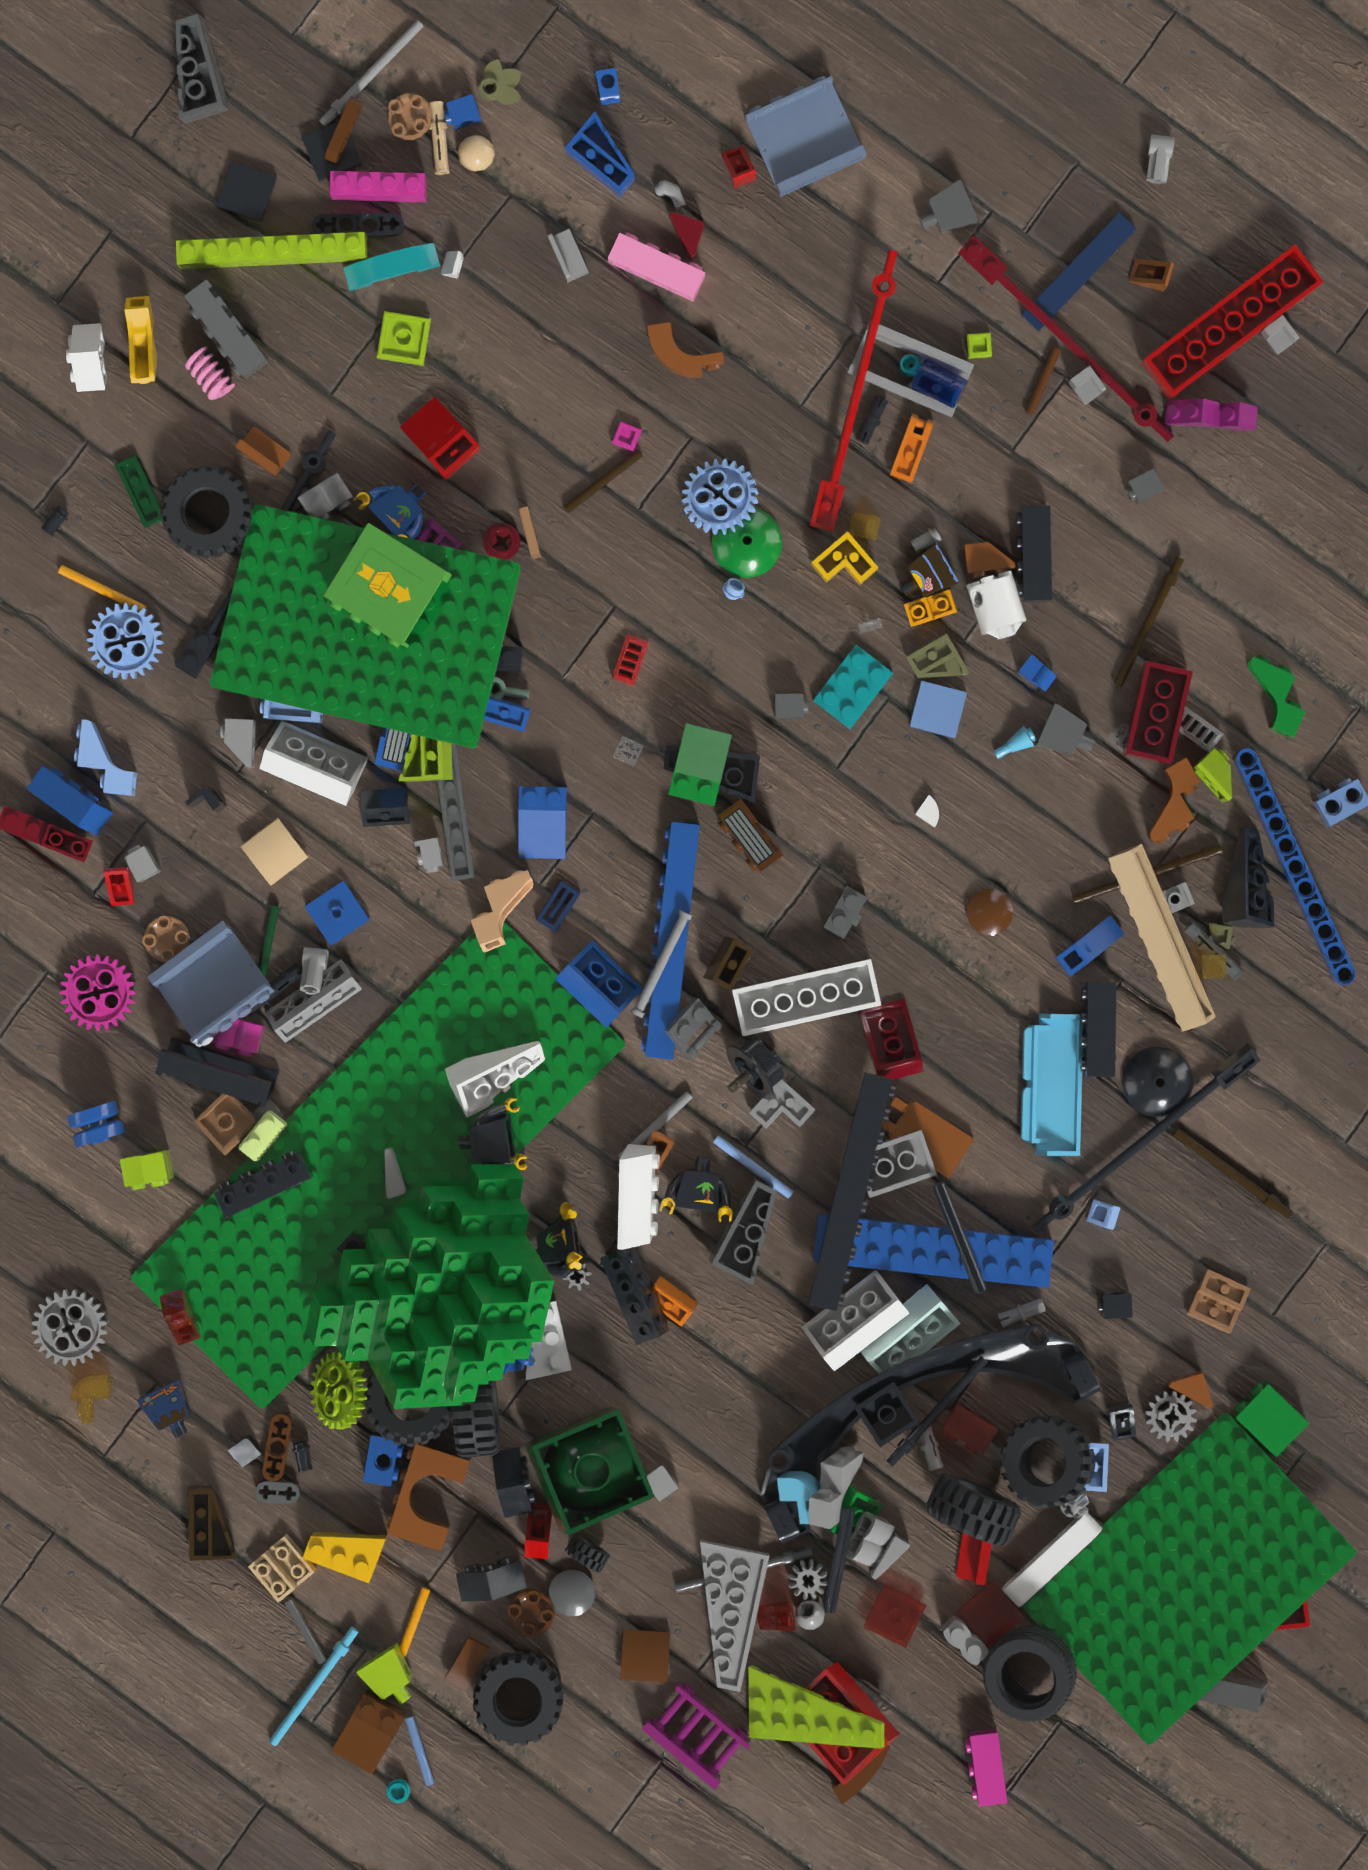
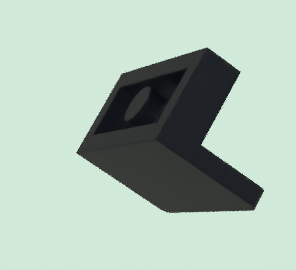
M210 786L204 787L184 802L188 807L194 808L203 800H206L212 810L217 812L227 807L215 789Z
M408 788L361 791L360 810L363 827L410 824Z

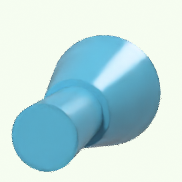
M1022 726L1005 745L994 750V753L999 759L1010 752L1035 746L1034 741L1037 738L1030 727L1026 729Z

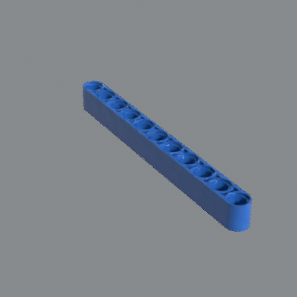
M1252 749L1239 750L1234 755V765L1327 970L1336 984L1348 985L1355 979V969L1260 760ZM1242 753H1247L1251 757V763L1248 766H1244L1240 762ZM1253 774L1258 775L1261 779V784L1257 788L1250 784V777ZM1262 796H1267L1270 799L1271 804L1268 809L1260 806L1259 801ZM1273 817L1280 821V827L1276 831L1269 826V821ZM1282 839H1286L1290 843V848L1287 852H1283L1279 848V842ZM1292 860L1297 861L1300 865V869L1296 874L1289 870V863ZM1302 882L1308 883L1310 887L1306 895L1301 894L1298 889ZM1312 903L1317 904L1319 907V913L1315 917L1311 916L1308 911ZM1321 925H1326L1329 928V934L1325 938L1320 937L1318 933ZM1332 946H1335L1339 951L1338 957L1334 960L1328 956V950ZM1341 968H1346L1349 973L1345 981H1341L1338 978V971Z

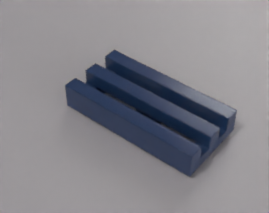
M561 880L535 920L556 932L581 893ZM562 887H564L566 891L547 920H544L543 916ZM572 892L574 894L553 926L550 924L569 893Z

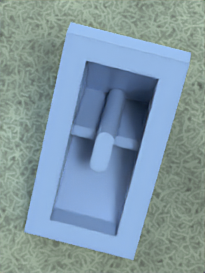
M1090 1443L1088 1444L1089 1449H1094L1095 1456H1091V1463H1095V1470L1090 1472V1476L1093 1478L1090 1484L1085 1485L1086 1491L1107 1492L1109 1444Z

